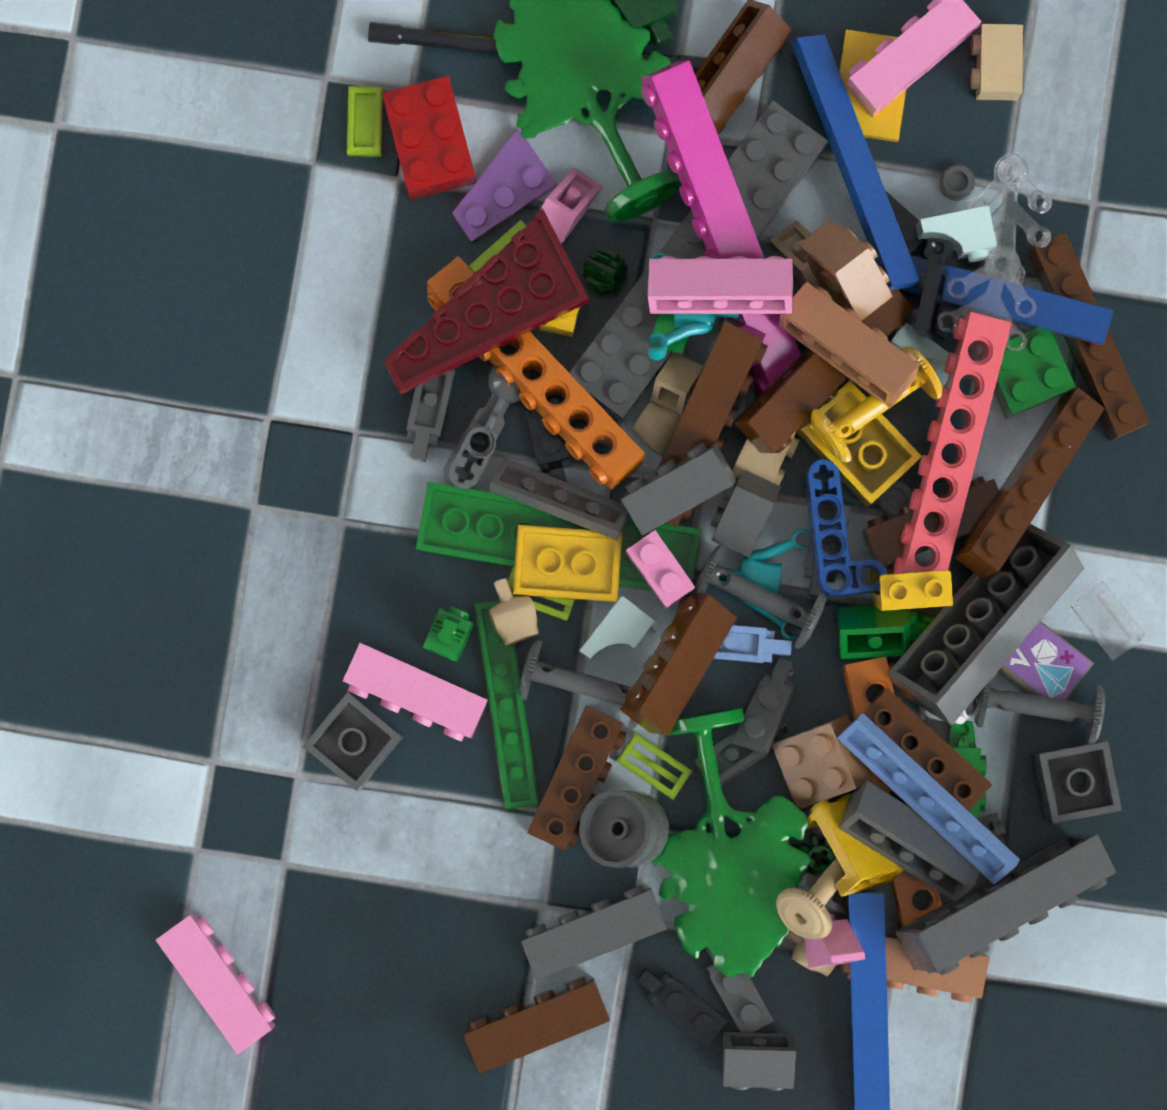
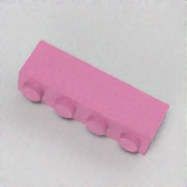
M933 0L927 6L929 12L921 19L917 16L911 18L901 28L903 34L894 41L890 37L875 49L877 55L868 63L864 59L861 60L848 72L851 77L846 87L872 117L977 31L982 21L963 0Z
M671 256L649 259L648 302L650 314H792V259H784L779 256H770L766 259H748L743 256H735L730 259H712L707 256H700L695 259H677Z
M359 643L343 679V682L350 684L349 692L367 699L369 693L382 699L379 705L396 713H399L401 707L413 712L411 719L427 727H430L432 722L445 727L443 734L461 742L464 736L472 738L489 701L362 643Z
M193 913L157 938L156 942L238 1055L270 1032L276 1026L272 1021L276 1017L265 1001L259 1003L253 995L252 991L255 990V987L244 972L239 975L231 964L235 959L224 944L218 946L211 936L214 933V929L203 915L198 918Z

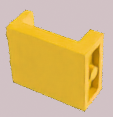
M886 569L887 574L879 577L880 589L872 592V605H875V607L882 611L953 606L951 572L948 570L892 574L893 569ZM871 570V586L876 584L878 576L874 570Z
M853 793L845 795L833 803H830L828 800L817 803L810 809L811 814L807 817L809 824L807 829L820 827L845 872V875L834 884L841 897L890 883L904 871L898 865L839 829L848 799Z

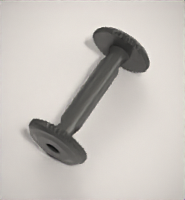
M716 546L698 577L694 593L704 594L708 585L711 584L802 628L794 647L797 649L804 647L824 610L825 594L820 592L812 610L720 566L719 563L726 546ZM721 575H725L727 577V581L720 582L719 577ZM799 611L801 613V617L794 618L793 612Z
M538 640L532 644L520 681L519 694L522 699L527 700L532 681L607 702L619 705L624 704L626 693L631 688L630 686L540 662L538 658L543 641ZM630 718L628 728L633 729L638 724Z
M991 680L974 700V723L977 727H983L987 708H998L1008 712L1069 722L1079 721L1087 724V745L1098 741L1105 713V690L1101 685L1097 684L1092 694L1091 704H1079L1075 701L1008 690L999 691L990 688Z

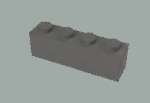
M866 781L849 797L839 829L955 902L975 886L979 870L909 806L869 781Z
M638 885L624 891L625 898L612 903L609 897L591 904L592 911L579 916L576 910L558 917L560 924L550 928H546L545 923L527 929L525 931L527 937L522 938L521 943L536 981L666 930V924L652 889L644 890L643 885Z

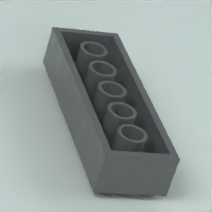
M1029 524L999 572L983 579L973 573L953 596V606H945L887 673L902 696L952 726L1085 569L1073 547L1042 529Z
M1098 834L1068 835L1019 862L1013 870L997 883L993 884L987 880L969 890L956 902L951 900L896 930L895 933L913 970L927 971L928 973L939 972L940 975H944L957 969L960 966L958 961L968 955L970 958H974L987 952L990 949L988 944L997 939L1005 941L1016 936L1019 933L1018 927L1027 922L1032 925L1043 921L1049 916L1047 911L1056 906L1064 908L1075 903L1078 900L1077 894L1086 889L1088 892L1105 886L1108 883L1106 878L1117 872Z

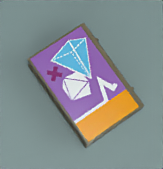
M1040 621L998 672L1027 694L1066 700L1094 662Z

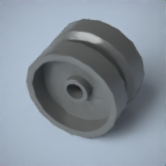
M609 790L600 793L586 805L580 818L579 834L583 848L591 859L603 866L637 868L650 864L662 853L668 841L669 824L665 810L655 798L645 792Z

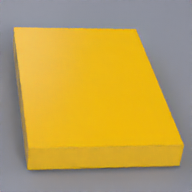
M846 29L839 72L864 137L898 142L906 90L872 117L846 87L851 77L848 72L858 62L864 59L868 63L877 55L875 49L889 37L893 41L898 37Z
M518 525L513 595L617 602L622 532L618 539L615 540L592 530Z

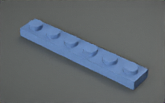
M863 712L841 732L837 739L991 883H997L1016 867L1020 859Z

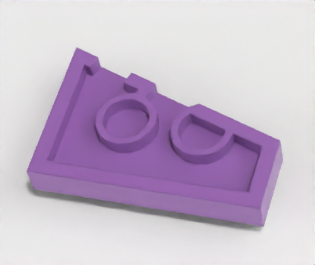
M517 128L452 214L471 243H474L555 188L557 183L528 141L521 137V131Z

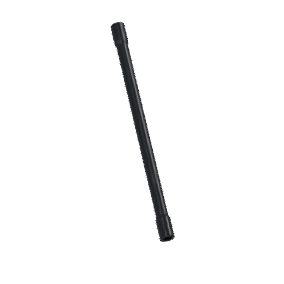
M371 21L369 24L368 42L406 44L498 54L494 36L403 27L399 24ZM642 52L643 59H648L651 53ZM661 54L668 57L671 64L677 61L690 60L694 74L707 58L690 55L674 56Z

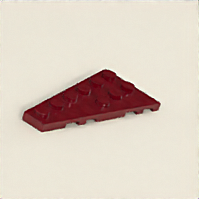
M542 208L522 231L519 230L497 255H493L478 269L443 307L440 306L431 315L432 317L417 332L414 331L384 360L400 395L589 303V298L544 209Z

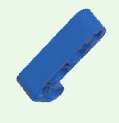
M821 459L815 461L805 473L804 481L818 588L827 597H843L875 592L880 589L879 577L887 574L886 568L877 560L869 559L850 562L838 467L830 460ZM819 469H822L823 474L830 476L824 484L825 493L832 491L833 494L815 497V494H819L822 491L821 480L814 479V475L818 473ZM820 503H828L834 508L835 515L833 519L824 520L818 515L817 508ZM832 537L838 542L839 550L837 554L829 555L822 549L823 538ZM863 568H871L877 573L878 579L875 585L868 586L864 584L861 579ZM834 571L842 576L843 585L841 589L835 590L827 585L826 576L828 572Z

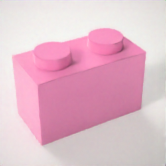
M655 530L626 550V554L665 610L695 589L691 580Z

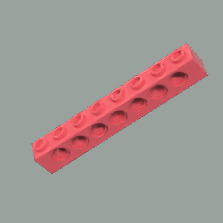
M974 312L965 313L963 319L958 318L953 334V338L958 339L955 352H950L946 360L944 371L949 373L946 387L942 386L941 397L936 400V407H940L937 421L932 420L928 430L927 441H930L931 445L928 455H923L920 461L918 475L923 477L920 488L914 489L911 496L909 508L914 511L911 523H905L901 543L905 544L902 558L897 557L895 560L892 574L948 570L1012 322ZM973 341L980 343L983 347L984 353L979 361L972 360L968 354V347ZM965 375L971 377L975 383L974 391L970 395L963 394L959 388V382ZM957 409L961 410L966 416V423L960 430L955 429L950 422L951 414ZM947 444H952L957 450V458L951 464L946 463L941 455L943 447ZM938 478L945 479L949 486L947 494L942 498L937 497L933 492V484ZM935 512L939 516L940 524L935 531L929 532L924 526V518L928 513ZM926 546L931 552V559L926 565L920 566L915 560V553L918 548Z

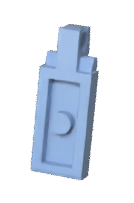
M733 625L713 659L762 664L763 662L772 663L773 655H791L792 641L774 640L775 631H768L767 628Z

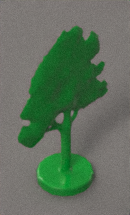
M509 0V6L514 11V24L504 23L501 19L498 20L493 36L500 59L504 63L521 61L523 66L519 72L518 79L507 81L504 88L506 92L517 99L527 96L524 114L517 113L516 127L521 129V137L525 139L535 138L538 133L567 124L573 118L584 125H592L596 128L627 185V188L616 194L606 204L604 211L611 223H622L637 218L673 198L679 192V187L682 186L678 174L673 171H663L642 179L616 127L615 116L617 110L633 97L644 99L641 92V87L644 86L641 77L671 64L668 57L661 55L657 51H653L648 59H643V49L650 40L649 30L642 27L634 29L627 20H622L620 9L614 6L611 0ZM601 90L611 92V101L605 112H603L596 98L597 92ZM582 108L588 110L590 114L588 117L582 113Z
M742 707L680 717L673 726L669 735L690 732L695 734L707 808L705 814L700 817L697 823V829H686L681 832L668 834V841L662 853L652 861L654 867L659 863L673 876L663 879L658 895L665 901L676 896L688 906L689 910L675 917L674 926L682 948L693 956L694 959H697L699 952L707 947L714 956L715 968L726 977H734L740 973H747L748 977H754L756 970L760 968L762 962L771 955L775 947L781 945L783 938L788 935L790 929L786 927L778 914L776 907L778 895L785 889H792V887L795 889L796 885L801 882V875L810 863V857H808L807 853L792 847L788 841L790 837H795L798 840L804 839L805 831L809 826L806 814L799 810L790 800L783 796H773L769 802L758 808L757 812L736 811L725 800L714 751L712 729L743 722L744 714ZM727 816L738 824L741 829L738 836L734 838L727 836L723 817ZM707 823L711 824L712 830L710 833L706 832Z

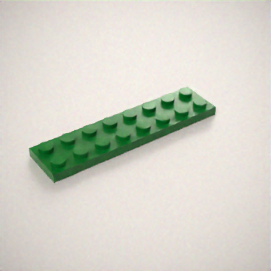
M428 482L416 550L515 567L518 525L589 529L497 493L469 488L461 489L451 485ZM629 517L622 530L619 586L652 591L626 554V550L654 530L692 582L701 529L681 525L675 527L669 523H664L641 535L633 519Z

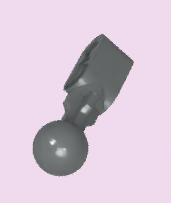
M497 365L492 367L488 376V386L492 394L485 407L477 410L468 428L461 434L444 467V477L451 486L468 489L478 482L495 450L496 440L505 425L504 413L510 403L520 401V389L515 382L509 386L507 385L504 376L501 373L499 375L496 373L495 370L499 367ZM524 370L522 372L527 379L532 380L530 370ZM477 432L482 433L486 439L485 447L479 452H475L470 446V439ZM463 452L468 456L478 458L477 462L468 461L465 467V471L469 473L468 478H460L457 481L459 475L454 472L457 466L464 467L468 458L462 457Z

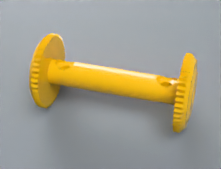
M904 347L903 349L908 350L914 355L917 363L920 365L917 378L896 403L920 386L930 397L936 400L939 399L942 395V385L932 366L918 350L913 347ZM871 395L832 423L820 410L815 409L811 413V423L819 438L832 455L839 461L848 462L852 457L844 439L885 412L889 407Z

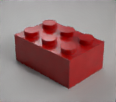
M449 76L382 93L410 200L476 183L475 172Z

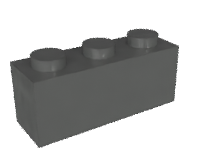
M704 442L700 443L686 452L688 457L678 463L674 459L669 460L656 468L658 474L647 480H645L644 476H641L625 486L627 491L623 494L621 501L641 535L648 533L734 485L736 477L716 442L709 446H706Z

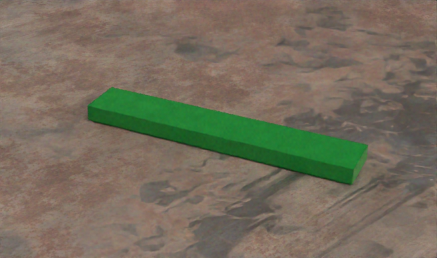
M500 600L476 603L474 607L505 810L540 805L525 704L524 699L519 694L521 677L516 644L504 645L501 637L494 630L488 615V610L500 603Z

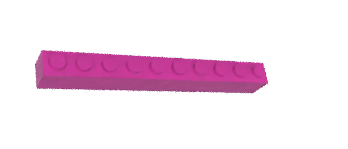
M690 60L677 61L641 77L644 85L641 87L642 96L649 107L652 106L656 116V120H654L655 130L660 139L666 142L669 150L667 161L672 171L678 174L682 186L679 187L680 195L684 203L690 206L695 219H692L694 231L700 239H703L707 249L704 256L712 259H730L735 256H743L748 259H764ZM739 314L738 318L733 319L766 333L762 343L768 345L761 363L759 365L753 362L751 365L756 377L754 387L760 396L800 355V351L795 338L779 327L780 314Z

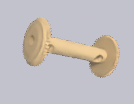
M837 858L832 861L809 891L805 892L804 890L792 887V889L783 890L778 895L776 907L782 922L788 929L800 937L820 940L831 932L833 922L825 905L837 891L834 884L845 875Z

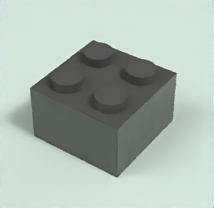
M347 692L302 747L354 790L360 791L404 736L356 696Z
M1097 741L1094 744H1081L1032 754L1045 821L1047 823L1054 824L1122 811L1108 741Z

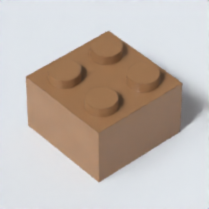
M830 219L798 244L819 286L831 295L832 300L839 306L852 309L859 316L860 321L893 297L886 284L889 282V277L874 260L877 257L876 251L868 241L860 242L848 226L842 228Z
M848 715L791 735L772 744L798 809L855 790L866 781L870 782L873 780L869 768L837 739L841 732L851 724Z

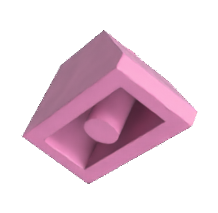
M573 168L551 192L541 209H544L561 244L573 232L603 187L576 168Z
M829 914L831 915L830 918L832 919L833 926L828 936L820 940L804 938L808 968L841 965L865 959L864 950L847 919L835 920V915Z

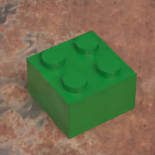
M1037 328L1007 341L994 389V394L1005 419L1062 396L1076 388L1051 331ZM983 353L978 356L979 360L982 358Z

